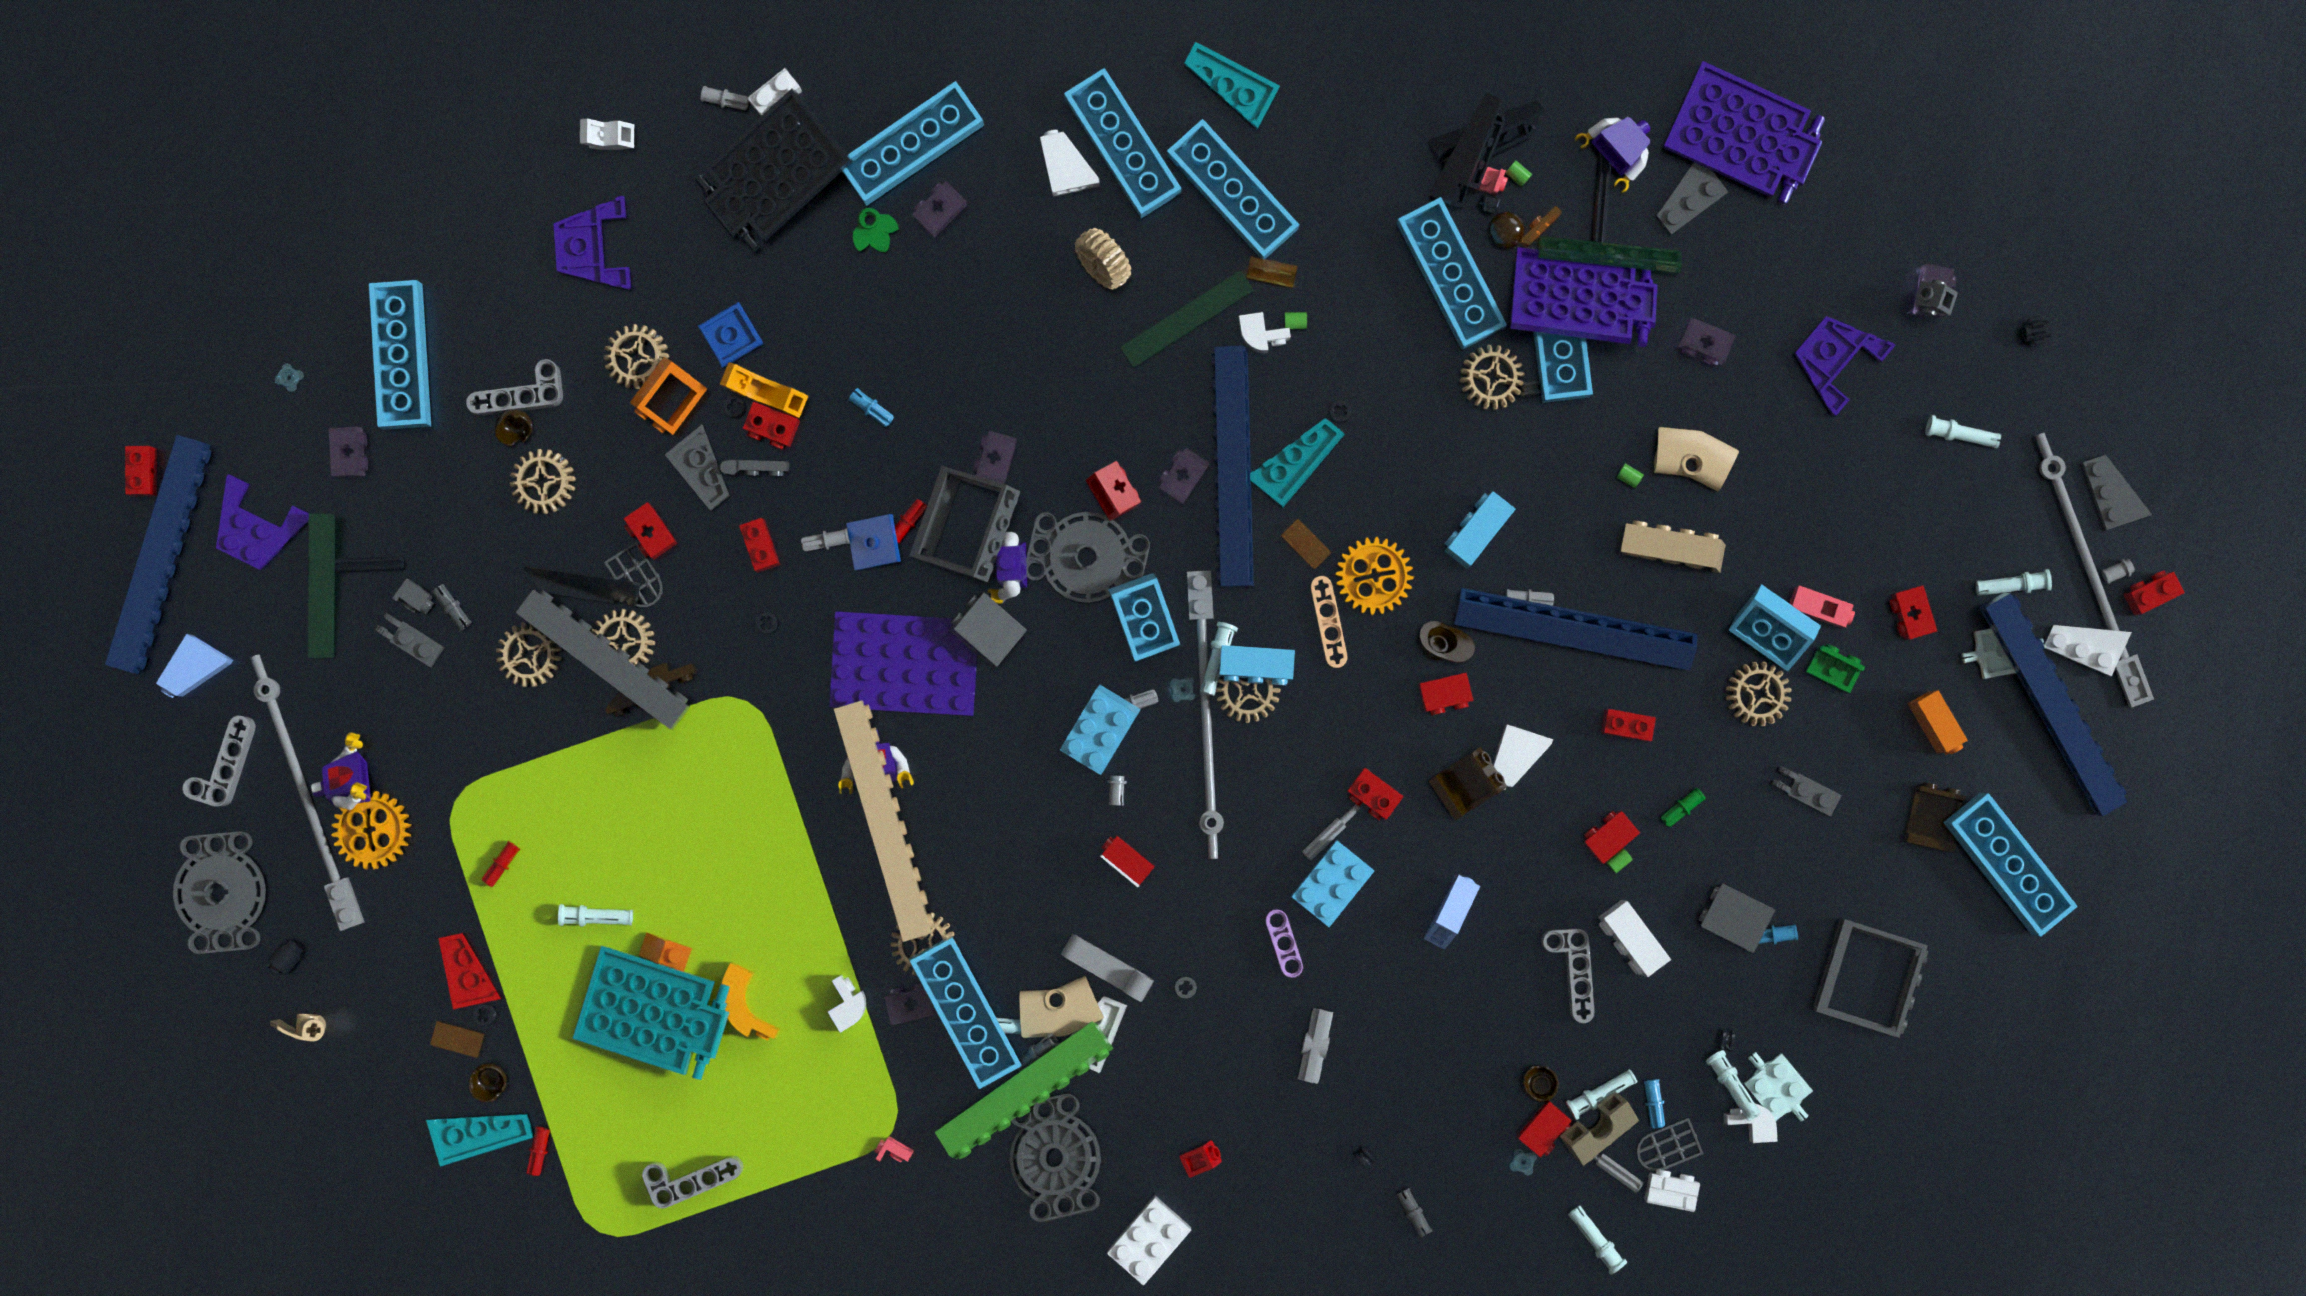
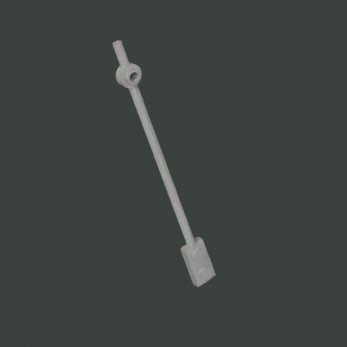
M2045 433L2036 435V440L2044 458L2039 466L2040 473L2045 479L2052 480L2108 630L2119 631L2061 478L2065 472V463L2060 457L2053 456ZM2049 464H2052L2055 467V471L2053 473L2048 471ZM2125 647L2116 665L2115 672L2128 706L2132 708L2154 700L2138 655L2129 657Z
M1211 571L1187 572L1189 620H1197L1200 689L1208 666L1206 619H1213ZM1200 692L1206 812L1201 816L1199 824L1201 830L1207 834L1208 859H1218L1217 833L1222 830L1224 821L1222 816L1216 812L1210 695ZM1214 818L1216 820L1215 827H1209L1207 820Z
M260 655L250 657L258 678L254 686V694L257 699L267 703L331 883L325 885L324 888L340 931L365 923L349 877L340 879L278 708L276 699L280 694L279 684L274 679L267 677ZM265 685L269 687L268 694L262 692V688Z

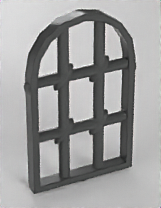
M635 542L604 563L614 579L627 577L628 581L634 582L629 573L635 569L636 571L638 570L645 583L640 585L639 590L644 587L649 588L655 600L647 604L639 591V598L644 605L637 604V606L649 607L660 600L663 593V585L659 574L656 573L647 557L642 554L644 557L642 561L638 562L635 560L630 552V549L637 546L638 548L639 544ZM625 552L634 564L628 570L619 559V556ZM614 559L623 571L618 576L615 575L608 564ZM646 562L655 575L650 580L640 568ZM657 579L660 585L658 595L651 585Z
M1686 1118L1659 1130L1651 1131L1642 1137L1637 1145L1636 1153L1642 1166L1648 1170L1656 1171V1169L1667 1170L1672 1166L1702 1155L1703 1151L1690 1119ZM1688 1122L1690 1129L1675 1135L1673 1127ZM1667 1129L1670 1130V1137L1656 1142L1654 1134ZM1692 1132L1695 1141L1680 1147L1677 1139ZM1650 1137L1652 1140L1651 1145L1640 1149L1643 1141ZM1674 1140L1676 1145L1674 1150L1661 1155L1660 1145ZM1697 1145L1699 1153L1685 1158L1684 1150ZM1655 1147L1656 1157L1642 1162L1640 1153ZM1679 1152L1681 1160L1669 1165L1665 1164V1157ZM1657 1160H1660L1662 1165L1661 1168L1656 1169L1646 1166Z

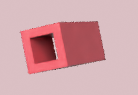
M1802 586L1794 588L1789 603L1806 616L1841 629L1846 628L1847 624L1850 625L1855 614V611H1852L1853 604Z

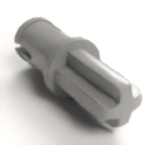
M704 86L701 92L702 102L721 105V108L727 106L745 111L749 106L747 96L730 93L727 89L721 91Z
M847 529L829 533L823 531V534L801 538L804 551L821 548L828 550L832 546L850 544Z
M1528 589V591L1506 590V597L1552 606L1554 604V595L1552 593L1531 592V589Z
M1155 690L1135 696L1131 694L1129 698L1125 699L1139 709L1158 703Z

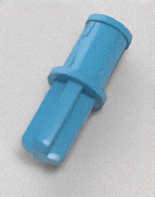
M858 388L855 389L848 401L863 410L865 416L870 415L884 427H887L894 418L892 414L877 404L878 401L876 399L873 401Z
M1796 924L1783 927H1774L1772 925L1771 929L1765 930L1759 944L1774 942L1775 945L1777 942L1798 940Z
M1659 1079L1644 1081L1647 1097L1645 1106H1648L1651 1127H1664L1665 1120L1662 1107L1664 1101L1661 1099Z

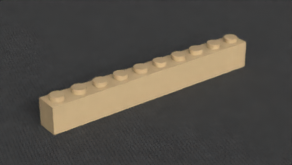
M863 701L835 708L834 712L902 940L905 942L931 934V928L935 927L931 913H926L924 905L928 904L925 891H920L918 881H921L918 867L913 868L910 858L914 857L911 844H906L903 836L907 834L906 826L903 820L899 821L897 812L900 811L897 797L892 798L890 788H893L890 774L885 775L883 765H886V759L883 751L878 752L876 742L880 740L876 727L871 728L869 719L873 718L869 704L864 705Z

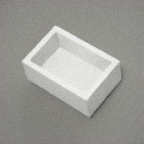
M1620 900L1598 917L1601 920L1600 928L1607 936H1612L1616 942L1613 945L1621 955H1627L1630 959L1628 965L1635 974L1649 977L1671 960L1628 901Z
M1154 1195L1110 1246L1107 1254L1142 1285H1145L1189 1234L1191 1227Z

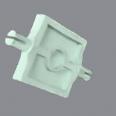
M1992 629L1973 632L1976 648L1973 652L1962 653V658L1971 656V658L1962 659L1963 663L1977 661L1980 665L1983 679L2016 673Z
M1756 1052L1752 1055L1758 1062L1750 1055L1748 1059L1757 1069L1753 1076L1745 1081L1744 1084L1761 1105L1771 1112L1775 1121L1791 1111L1800 1122L1804 1118L1799 1112L1806 1119L1809 1115L1802 1109L1800 1104L1813 1090L1784 1055L1780 1053L1773 1060L1765 1063Z

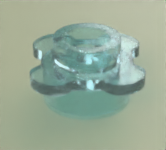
M286 363L275 377V382L278 385H284L288 391L293 392L297 389L296 385L299 380L303 379L304 374L301 370H295L291 364Z
M1186 677L1184 680L1173 679L1170 682V686L1173 688V701L1179 702L1182 699L1191 701L1195 698V693L1192 689L1194 681L1191 677ZM1182 687L1185 688L1184 692H1181L1180 690Z
M1521 1148L1515 1149V1157L1513 1162L1510 1163V1169L1514 1172H1523L1527 1176L1531 1175L1534 1162L1537 1160L1536 1154L1533 1152H1523Z

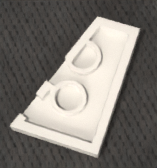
M2053 625L2044 647L2112 676L2132 632Z
M1103 996L1098 1002V1006L1104 1018L1095 1023L1099 1025L1112 1045L1127 1005ZM1106 1058L1089 1065L1090 1069L1100 1073Z

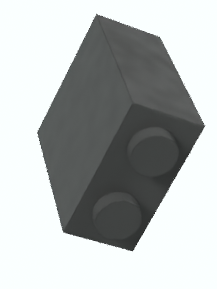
M983 592L976 595L974 593L965 603L967 608L962 613L958 612L950 621L952 626L948 630L990 667H997L1027 630L987 594Z
M1723 883L1720 888L1716 886L1710 897V900L1713 901L1710 909L1705 908L1700 916L1699 921L1703 922L1701 928L1754 954L1775 909Z

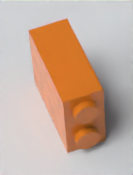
M1939 690L1929 691L1908 703L1936 753L1954 754L1964 748L1962 744L1968 740Z

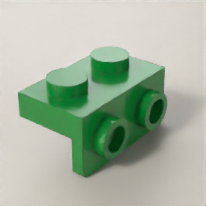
M1830 644L1818 646L1805 672L1846 693H1850L1860 672L1865 668V666L1860 664L1861 660L1849 654L1847 657L1839 654V649Z

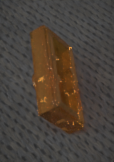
M1555 206L1543 218L1538 216L1529 225L1532 229L1521 239V245L1524 248H1528L1561 215L1562 211Z
M1251 256L1246 278L1293 287L1297 266Z
M1299 519L1281 535L1314 570L1332 553Z
M437 1021L430 1045L477 1058L484 1034Z

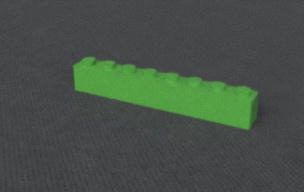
M1092 1021L941 1127L935 1134L950 1157L962 1159L971 1153V1149L977 1144L982 1145L991 1139L990 1135L997 1130L1002 1131L1009 1127L1011 1120L1017 1116L1022 1117L1031 1110V1106L1046 1101L1050 1097V1093L1055 1089L1060 1090L1066 1087L1072 1077L1075 1075L1080 1076L1090 1069L1089 1065L1095 1061L1100 1062L1107 1058L1109 1051L1114 1048L1099 1025Z

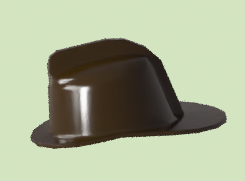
M1430 621L1424 624L1420 630L1419 637L1423 651L1433 660L1440 661L1445 659L1459 663L1467 661L1474 654L1475 645L1472 638L1461 630L1438 621Z

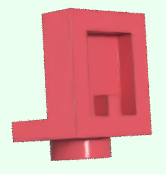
M1487 167L1481 185L1477 190L1496 196L1498 191L1503 192L1508 179L1504 177L1506 170L1501 169L1499 171Z
M889 1136L886 1141L881 1139L875 1150L878 1156L875 1160L880 1162L886 1150L891 1152L890 1156L895 1160L902 1162L904 1159L908 1162L914 1150Z

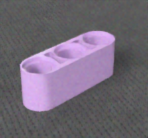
M1273 909L1268 912L1265 921L1280 968L1286 976L1296 977L1302 972L1303 964L1288 918L1283 911ZM1275 913L1281 914L1283 917V923L1279 927H1273L1270 924V917ZM1286 936L1290 939L1291 944L1288 949L1281 950L1278 948L1277 942L1280 937ZM1290 959L1296 960L1298 963V969L1294 973H1289L1285 970V963Z

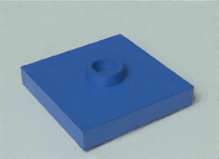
M739 302L698 325L699 330L722 368L727 366L728 362L732 363L764 344Z
M893 514L846 523L854 570H863L901 562Z

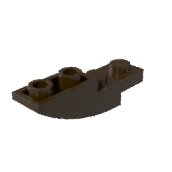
M665 662L651 668L647 674L654 680L657 676L669 685L666 688L668 689L670 688L669 683L677 680L679 684L693 680L692 675L697 674V671L692 663L671 670L669 664ZM619 692L605 710L607 714H614V717L627 714L628 708L636 706L637 709H641V707Z

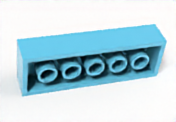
M1105 68L1064 93V99L1140 218H1143L1181 194L1180 185Z
M955 81L848 154L853 162L842 172L867 206L983 127V120Z
M1203 119L1167 150V157L1262 261L1298 230L1299 224Z
M1440 197L1399 218L1396 224L1461 350L1504 329L1507 324L1442 198Z
M418 280L369 283L377 425L383 430L431 427L422 283Z
M1989 793L1977 794L1943 822L2031 935L2041 937L2078 907Z
M952 936L909 958L912 967L978 1089L1022 1066Z

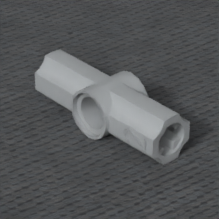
M1313 1008L1308 1033H1305L1301 1054L1303 1056L1298 1075L1299 1080L1318 1084L1323 1059L1326 1058L1330 1038L1328 1035L1333 1012Z

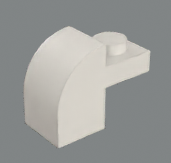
M580 119V143L589 145V148L600 150L634 148V124L622 121L600 122L591 119Z
M1263 312L1240 315L1238 318L1241 337L1247 347L1255 352L1268 353L1267 343H1272V346H1282L1291 338L1289 328L1266 331Z
M843 975L832 982L844 1002L828 1011L839 1032L858 1022L866 1009L864 992L861 991L854 996L852 992L855 990L854 985L848 977L844 979Z
M1754 1103L1761 1114L1751 1121H1747L1740 1108H1731L1730 1113H1724V1123L1727 1125L1748 1124L1749 1141L1753 1143L1777 1142L1776 1121L1771 1112L1765 1107Z

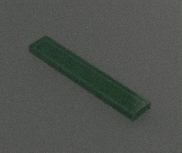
M1539 236L1538 258L1681 273L1682 255L1679 250Z
M1240 270L1120 348L1134 368L1254 290Z
M309 513L308 657L333 658L335 514Z

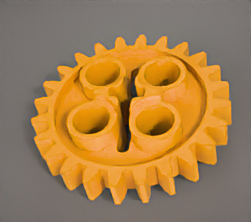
M1367 537L1365 538V545L1356 541V550L1349 546L1348 551L1350 555H1341L1345 563L1338 562L1337 564L1343 570L1335 573L1336 576L1342 577V580L1338 581L1336 585L1344 587L1339 594L1347 593L1346 603L1351 600L1354 601L1353 609L1360 605L1361 613L1370 608L1371 615H1374L1375 609L1378 608L1379 612L1384 614V607L1392 611L1393 602L1400 606L1401 601L1399 597H1408L1404 589H1412V586L1407 584V581L1413 580L1414 577L1407 575V572L1411 571L1413 567L1405 565L1410 558L1402 559L1401 555L1404 549L1398 552L1395 551L1397 543L1389 547L1388 539L1379 544L1378 537H1375L1374 543H1370ZM1385 555L1389 558L1390 565L1388 568H1381L1378 565L1377 559L1379 556ZM1362 560L1366 563L1367 569L1364 573L1355 571L1354 563L1356 561ZM1372 570H1375L1376 573L1395 570V574L1381 576L1377 579V582H1374L1373 579L1354 582L1353 580L1356 577L1370 575ZM1383 580H1393L1395 589L1391 592L1385 591L1382 587ZM1361 584H1368L1371 587L1372 592L1370 596L1364 597L1359 593V586Z
M374 791L371 801L358 803L352 810L340 808L343 812L342 815H334L339 820V823H334L332 826L338 828V832L331 835L339 838L334 843V846H342L339 855L348 854L345 859L346 862L355 859L354 866L359 867L363 862V869H368L370 864H372L373 869H378L379 862L384 867H387V859L393 862L397 861L395 853L403 855L400 847L401 845H409L404 841V837L411 836L410 833L405 832V829L411 827V824L404 823V820L409 815L400 813L404 806L395 807L397 799L393 798L388 802L389 794L384 793L380 799V792ZM368 809H371L370 818L367 813ZM381 810H384L387 814V818L383 823H380L377 819V815ZM358 813L363 817V822L360 826H356L353 822L355 815ZM371 826L375 827L376 831H373L372 834L367 833V829H370ZM384 834H387L390 839L386 847H382L380 844V838ZM363 837L366 845L362 850H359L356 842L359 838ZM373 843H374V846H375V851H374V852L372 851V845H373Z

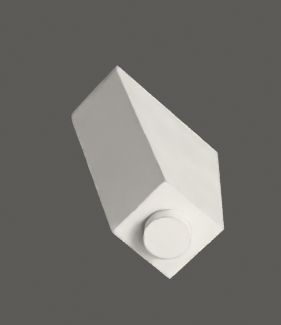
M1051 130L1045 132L1044 136L1040 137L1053 196L1100 186L1097 175L1064 132L1058 133V130Z
M1505 725L1493 760V766L1503 775L1505 784L1508 787H1513L1548 749L1553 739Z

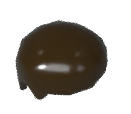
M1510 211L1495 215L1488 226L1489 238L1494 245L1501 248L1516 246L1523 238L1525 232L1522 219Z
M506 410L496 420L494 428L495 437L500 443L507 446H513L518 441L524 443L533 431L532 420L524 411Z
M493 1063L479 1065L469 1078V1092L472 1097L480 1102L495 1101L506 1088L507 1077L501 1067Z
M1532 1066L1523 1076L1522 1087L1524 1093L1531 1100L1546 1102L1557 1094L1559 1081L1556 1073L1547 1066Z

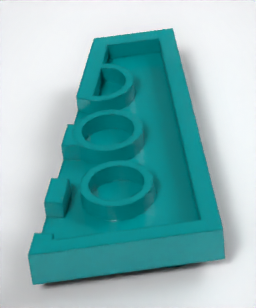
M1197 42L1193 45L1184 62L1186 67L1256 129L1259 128L1280 88L1279 85Z
M1323 419L1301 435V438L1286 446L1279 454L1264 462L1257 470L1250 473L1251 482L1281 507H1284L1340 441L1344 433L1329 420Z
M527 1114L426 1120L440 1167L534 1137Z

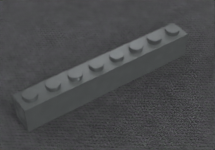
M543 589L540 592L532 590L516 611L519 616L671 730L676 727L690 708L686 704L688 699L678 691L675 694L666 689L669 685L658 676L654 680L647 674L650 671L639 662L636 665L628 660L630 655L621 648L615 650L609 646L611 641L601 633L596 636L590 631L591 625L581 618L579 621H576L571 617L573 613L563 604L559 607L551 602L553 597Z

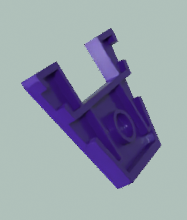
M619 196L605 204L602 203L588 211L580 212L554 223L557 272L631 290L629 267L607 269L604 267L601 221L626 219L624 196Z
M1826 316L1794 355L1831 415L1835 417L1850 399L1835 388L1831 382L1861 347L1876 360L1882 362L1895 347V344Z
M228 474L225 483L216 549L261 570L291 538H294L299 533V530L306 523L312 520L313 515L292 506L282 527H278L239 507L249 484Z

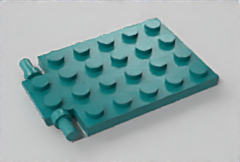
M601 946L573 1039L682 1075L687 1074L692 1054L697 1053L695 1057L697 1062L692 1078L701 1080L706 1064H709L710 1058L715 1059L729 1016V1011H725L727 1006L725 1001L730 986L720 984L717 997L713 999L710 1006L708 1003L715 981L657 964L610 947Z

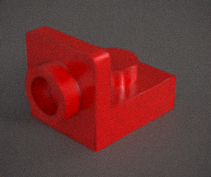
M1212 1140L1179 1156L1189 1178L1213 1169L1222 1162L1220 1151Z

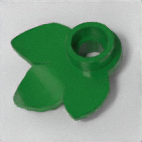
M873 208L863 209L858 214V226L853 231L854 245L858 251L864 250L870 244L877 251L887 252L890 245L889 233L899 229L897 222L892 216L879 214ZM868 216L874 218L872 224L865 223V219Z

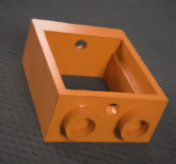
M663 357L630 403L636 407L633 412L644 420L647 417L651 418L654 421L652 426L662 433L667 430L673 435L707 388L672 361ZM671 373L688 386L691 391L666 423L645 406Z

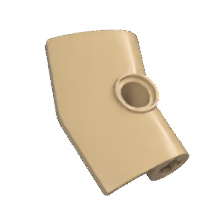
M1659 427L1658 446L1654 458V473L1691 477L1718 492L1724 484L1739 451L1702 431ZM1687 460L1695 461L1697 464L1695 472L1687 470L1685 465Z
M1086 976L1053 990L1020 991L1021 1036L1023 1038L1046 1037L1049 1033H1052L1055 1037L1066 1036L1082 1029L1092 1021L1095 1023L1104 1018ZM1055 994H1060L1063 998V1003L1059 1007H1053L1050 1002L1051 997Z
M297 1014L296 1028L280 1019L270 1021V1026L295 1039L317 1041L324 1034L326 1022L322 1016L317 1014Z

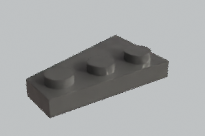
M1694 162L1656 218L1671 236L1726 195L1728 191L1712 170Z
M700 425L665 454L710 511L730 496L703 425Z
M2106 455L2081 463L2104 531L2152 515Z

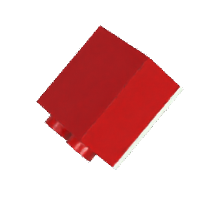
M1110 836L1101 847L1105 851L1100 857L1137 887L1155 867L1119 836L1115 839Z

